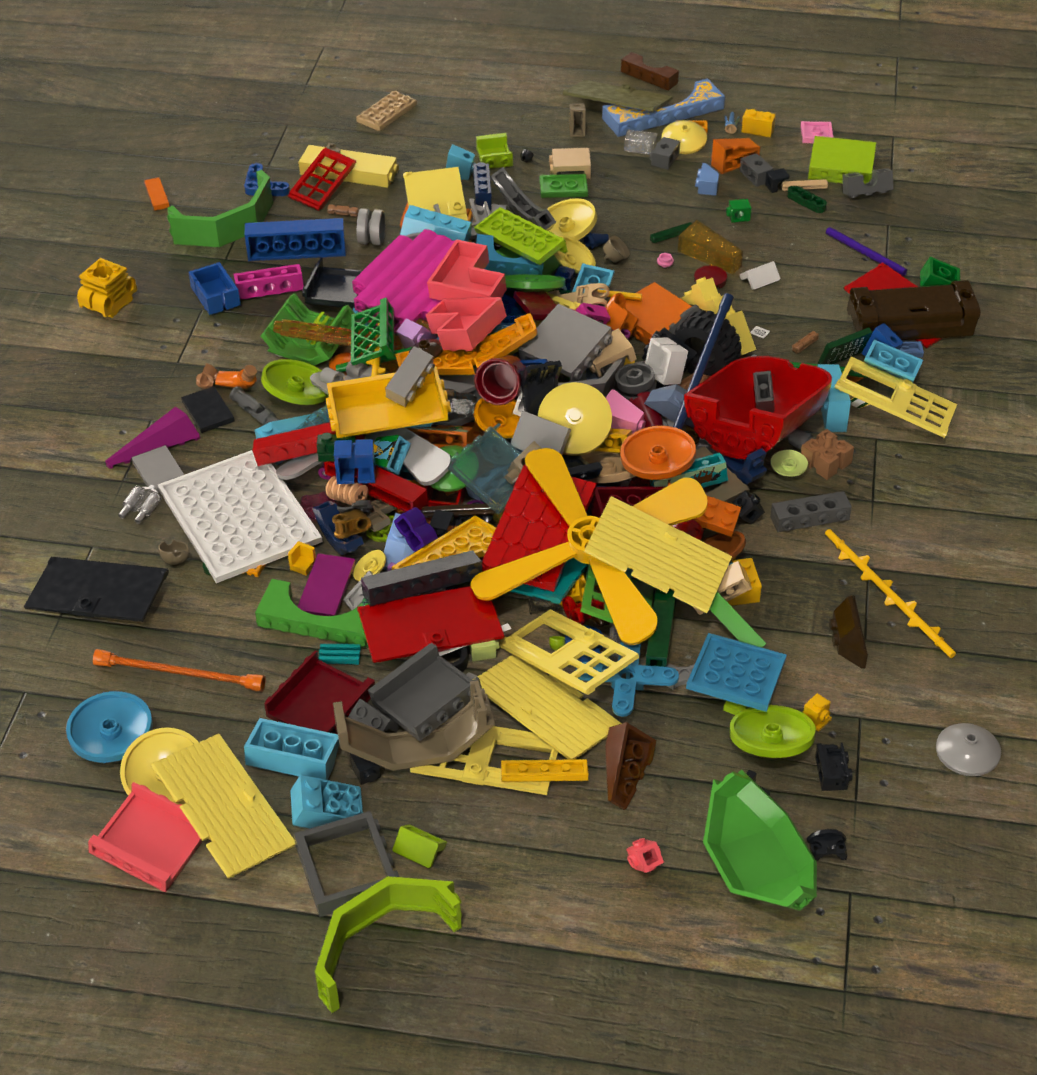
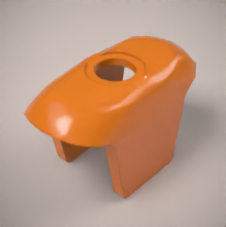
M617 293L610 298L606 305L607 312L611 318L606 325L610 326L611 330L619 329L621 331L622 329H627L630 331L631 336L639 319L625 308L624 295Z

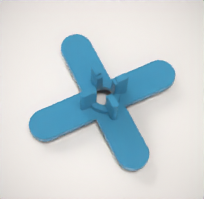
M622 641L620 642V645L638 653L640 658L641 643L631 646L624 644ZM639 658L605 681L611 682V688H614L612 703L614 714L620 717L630 715L634 707L636 690H644V684L672 686L679 680L678 671L672 667L639 665ZM602 663L593 667V669L599 672H603L608 668V666ZM587 673L579 677L580 680L590 681L594 678ZM624 673H626V679L621 678Z

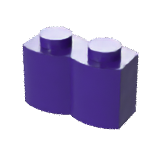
M417 507L401 514L394 520L397 530L405 536L409 547L415 552L438 538L433 527L426 522L425 516Z

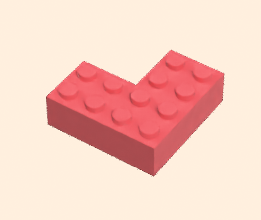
M456 239L427 282L429 296L431 299L441 301L443 299L502 298L507 290L505 274L485 270L489 263L486 245Z
M489 297L443 299L425 316L431 334H438L442 350L471 351L497 325L501 324V321L507 315L502 298Z

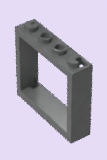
M371 811L294 833L295 846L319 917L332 914L335 909L382 879L324 896L308 846L369 829L386 877H399L397 870L393 871L391 867L394 866L391 853H386L385 851L387 848L384 835H379L380 825L377 818L373 819Z

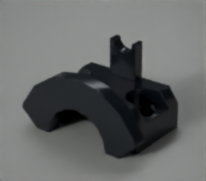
M824 829L816 831L807 837L810 851L816 861H819L822 856L829 854L839 856L840 860H847L846 836L841 831Z

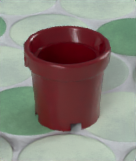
M512 355L491 358L483 362L476 370L474 378L475 388L479 396L487 403L493 405H506L512 402L520 392V371H523L526 366H523L518 357Z

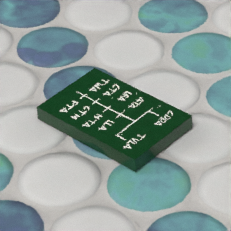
M866 328L827 343L818 364L832 365L862 353L872 334L871 329Z

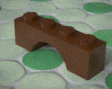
M633 52L621 59L622 73L667 91L678 84L679 70L669 66L660 68L649 67L643 63V56Z

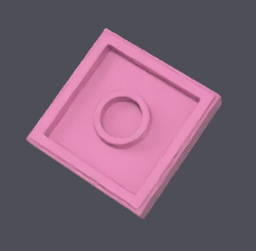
M801 122L802 142L814 143L815 136L833 138L831 122Z

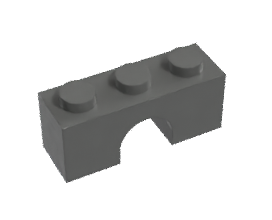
M888 168L872 170V178L866 184H864L863 175L858 172L842 175L843 193L850 198L858 197L859 194L873 195V192L887 193L888 190L893 189V170Z

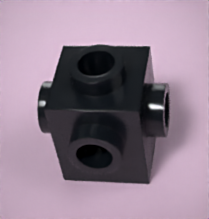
M745 490L732 502V504L741 507L738 517L750 524L754 523L765 513L760 504L761 499L755 493L751 494Z

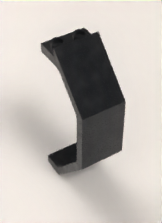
M560 360L548 361L539 365L532 364L525 367L523 371H520L524 411L538 416L539 407L545 396L551 390L558 387V377L562 369ZM562 454L571 477L583 480L599 477L603 468L600 461L589 464L581 456Z

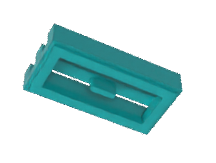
M320 644L318 659L326 664H359L361 645Z

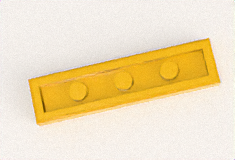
M587 759L501 760L502 782L588 781Z

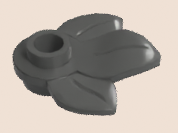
M359 500L350 507L337 506V510L344 513L360 509L364 513H370L373 505H371L370 500Z

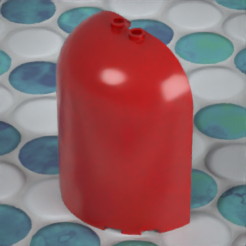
M751 356L740 358L731 362L684 394L685 409L688 418L691 417L696 433L701 439H705L711 444L712 449L731 458L746 459L747 455L761 448L768 452L814 416L827 400L831 389L832 376L828 371L820 367L801 363L799 368H794L789 360L777 357ZM755 372H771L775 407L773 413L756 409L753 377Z

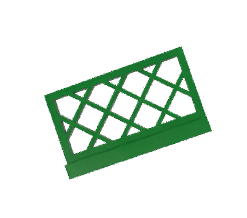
M387 297L380 300V305L351 315V364L353 366L386 355L387 359L394 357V308ZM361 328L364 329L359 335L357 334ZM369 331L372 332L367 338L365 337ZM376 335H380L375 341H373ZM361 340L364 341L359 347L357 346ZM369 343L372 344L367 350L364 349ZM376 347H380V350L373 352ZM361 352L363 353L361 357L356 358Z

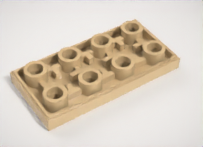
M392 91L369 109L363 111L362 114L356 117L358 123L381 131L416 106L417 100L400 94L398 91Z

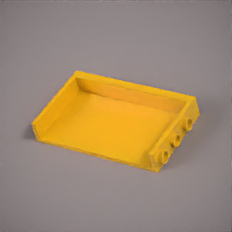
M434 366L431 374L426 375L423 386L421 388L418 387L413 401L408 402L405 407L386 397L385 388L395 373L327 383L329 397L326 398L331 430L336 432L337 438L448 420V412H451L450 402L448 401L444 381L439 378L437 367Z

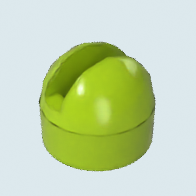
M549 637L551 649L556 651L564 646L565 637Z

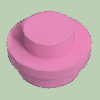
M662 253L657 259L658 265L664 268L673 265L674 262L672 255L669 253Z

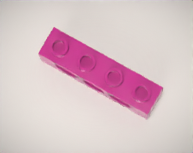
M300 264L233 274L240 299L302 290L304 287Z

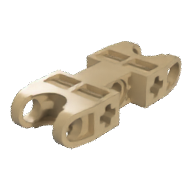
M594 283L577 286L576 292L560 294L559 290L548 293L571 302L593 305L603 304L606 307L608 303L604 298L609 296L610 290L606 284ZM604 289L606 292L598 293L597 290Z

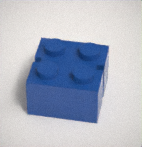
M373 439L356 440V443H352V440L335 441L334 462L337 484H354L355 468H358V484L375 483L376 466Z

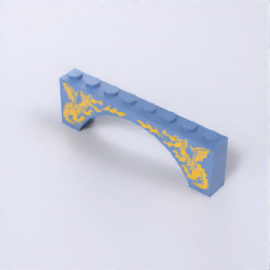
M709 79L695 82V88L691 95L677 104L658 108L655 112L608 104L603 106L602 119L620 137L724 109L725 96Z

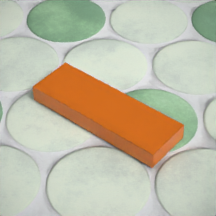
M160 178L144 180L153 209L160 210L170 207Z

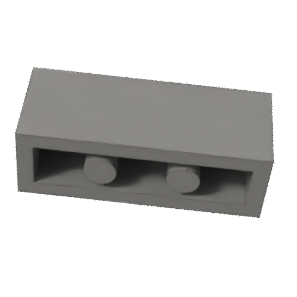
M414 346L386 386V397L404 407L408 402H412L416 395V390L418 387L421 388L423 386L426 375L431 374L434 369L433 355Z

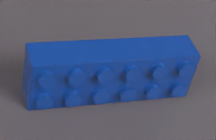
M343 218L245 223L248 261L346 256Z

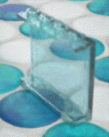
M500 423L494 427L490 426L483 436L478 435L473 444L470 445L468 443L460 454L457 452L450 461L452 463L448 468L497 514H500L505 509L516 481L513 484L507 482L505 475L508 473V468L513 460L521 454L497 432L501 425Z

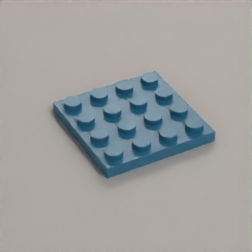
M708 633L687 681L686 689L767 712L787 655Z

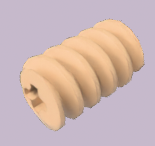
M336 476L331 477L326 485V494L330 499L346 503L347 505H352L359 500H367L369 490L366 485L355 482L354 484H337Z

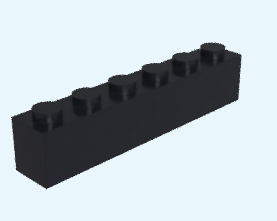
M472 550L362 577V595L370 606L469 582L472 581L474 576L482 572V561Z

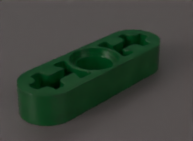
M790 186L788 188L787 197L790 200L816 213L826 211V200L799 186Z

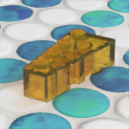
M698 220L679 235V252L709 265L718 266L732 275L742 267L743 250Z

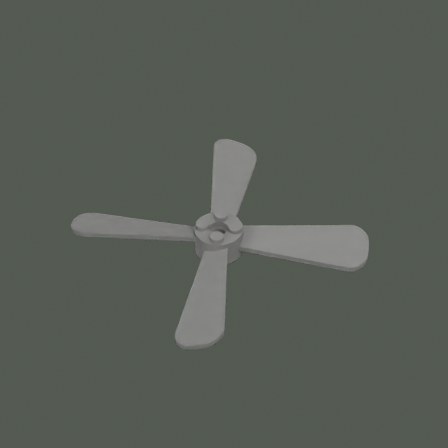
M321 372L312 374L310 376L311 383L328 395L327 384L320 380ZM439 375V378L444 381L448 401L476 389L475 375ZM405 427L372 432L365 435V439H373V441L377 437L400 435L411 444L403 464L421 485L436 483L451 467V458L447 452ZM318 453L300 456L281 465L276 470L277 477L288 480L302 475L321 463L318 462Z

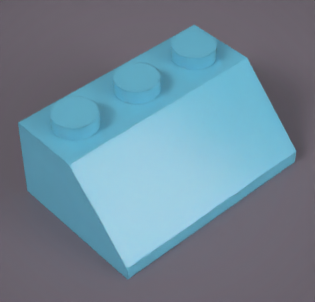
M874 340L864 362L898 378L908 379L913 383L923 360Z

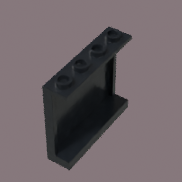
M320 258L318 263L315 264L314 271H311L306 286L302 289L305 304L337 307L349 305L350 308H355L354 299L358 294L353 292L352 281L363 270L323 267V258Z

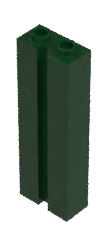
M656 588L653 611L657 615L658 625L656 631L648 640L646 666H668L677 598L673 597L674 590L670 588L668 593Z

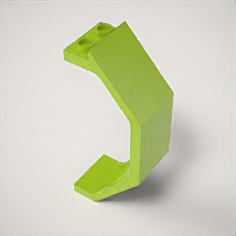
M387 876L333 911L315 969L319 998L331 1013L340 1009L337 985L333 980V975L345 941L393 910L437 913L452 931L456 932L462 928L460 906L462 902L460 897L454 892V882Z

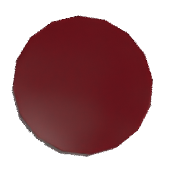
M702 266L694 274L695 282L703 277H706V280L713 278L716 288L719 287V289L727 282L726 271L718 266Z

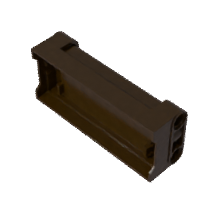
M968 280L952 281L951 285L880 290H869L868 287L851 288L847 305V312L851 315L856 332L870 328L873 333L876 327L884 323L902 341L973 336L981 312Z

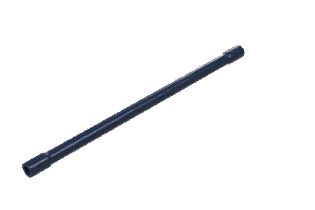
M725 293L722 297L718 313L687 392L700 384L726 314L734 299L729 293ZM684 400L673 426L681 430L687 418Z

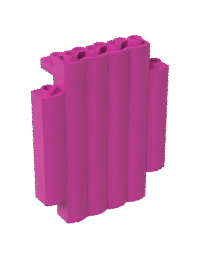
M424 229L414 240L407 236L399 235L352 281L353 292L358 294L354 299L355 310L361 312L380 305V300L387 297L394 308V334H397L396 331L406 318L419 325L423 322L428 324L425 315L441 300L430 298L427 282L455 240H451L444 235H438L428 229Z

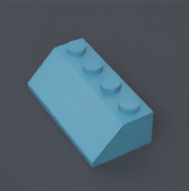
M410 205L404 216L400 235L406 236L428 229L451 240L457 239L468 242L472 234V222Z
M259 718L244 745L245 765L295 776L304 775L328 780L334 768L338 750V734Z

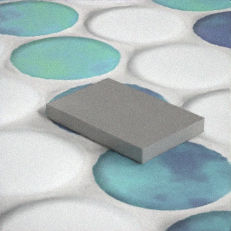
M522 411L510 445L524 451L535 441L541 448L554 449L562 455L571 429Z
M166 445L131 457L132 463L147 487L154 485V489L158 493H160L158 484L184 475Z

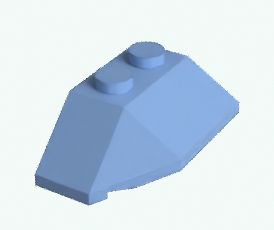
M395 513L384 549V554L386 555L384 570H387V566L391 562L397 564L415 553L409 547L405 536L395 526L394 520L401 515L399 513Z

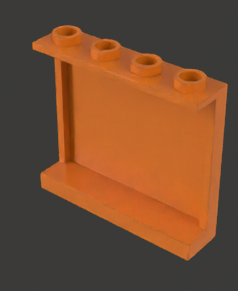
M655 282L636 292L642 294L641 301L625 299V308L639 319L631 335L646 345L650 343V339L656 331L659 332L664 327L669 330V326L672 323L676 324L681 319L680 315L692 307Z

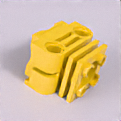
M102 258L98 259L79 275V278L82 279L80 283L83 284L77 293L79 307H86L102 313L103 317L113 318L123 306L128 305L133 300L132 294L137 291L135 278L128 276L126 267Z

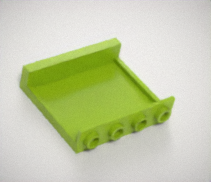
M815 136L808 180L826 179L828 182L843 184V174L858 172L863 175L864 184L868 183L872 178L876 142Z

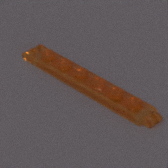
M287 319L274 322L273 331L280 333L281 336L351 346V329ZM368 332L365 337L367 338L372 332ZM394 336V351L402 349V342L399 336ZM361 340L357 346L359 347L364 341Z

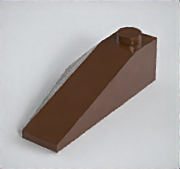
M627 722L609 727L605 745L608 801L623 810L627 809L636 792L637 783L643 779L645 768L653 760L657 741Z

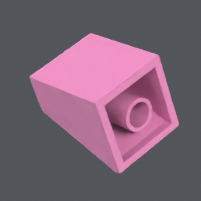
M611 389L606 397L612 412L611 428L632 429V433L645 428L644 412L617 391Z

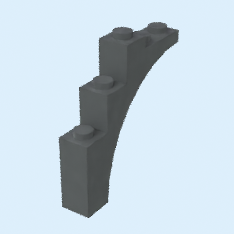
M504 167L490 176L515 215H519L521 218L547 231L553 228L556 221L549 210L536 206L516 185Z

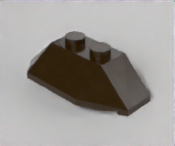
M850 595L834 610L833 619L829 620V628L834 633L832 635L833 646L837 647L838 654L864 669L866 668L868 653L855 595Z

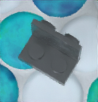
M359 699L348 716L350 719L383 732L389 729L397 732L400 727L386 714L362 699Z

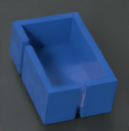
M220 262L189 271L191 288L209 315L221 312L223 308L227 310L241 305L238 288Z

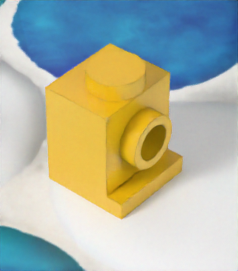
M817 693L804 705L803 713L814 722L816 731L819 732L831 721L832 717H830L829 711L831 702Z

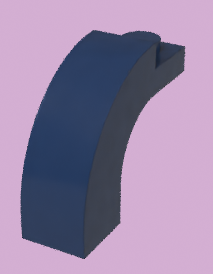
M762 448L747 455L746 461L728 456L723 457L727 468L746 485L761 478L767 471L763 466L766 452Z
M326 501L312 508L325 538L340 555L353 552L359 548L358 546L364 544L362 537L356 534L344 539L335 537L334 532L336 529L335 524L332 522V517L340 514L336 503Z

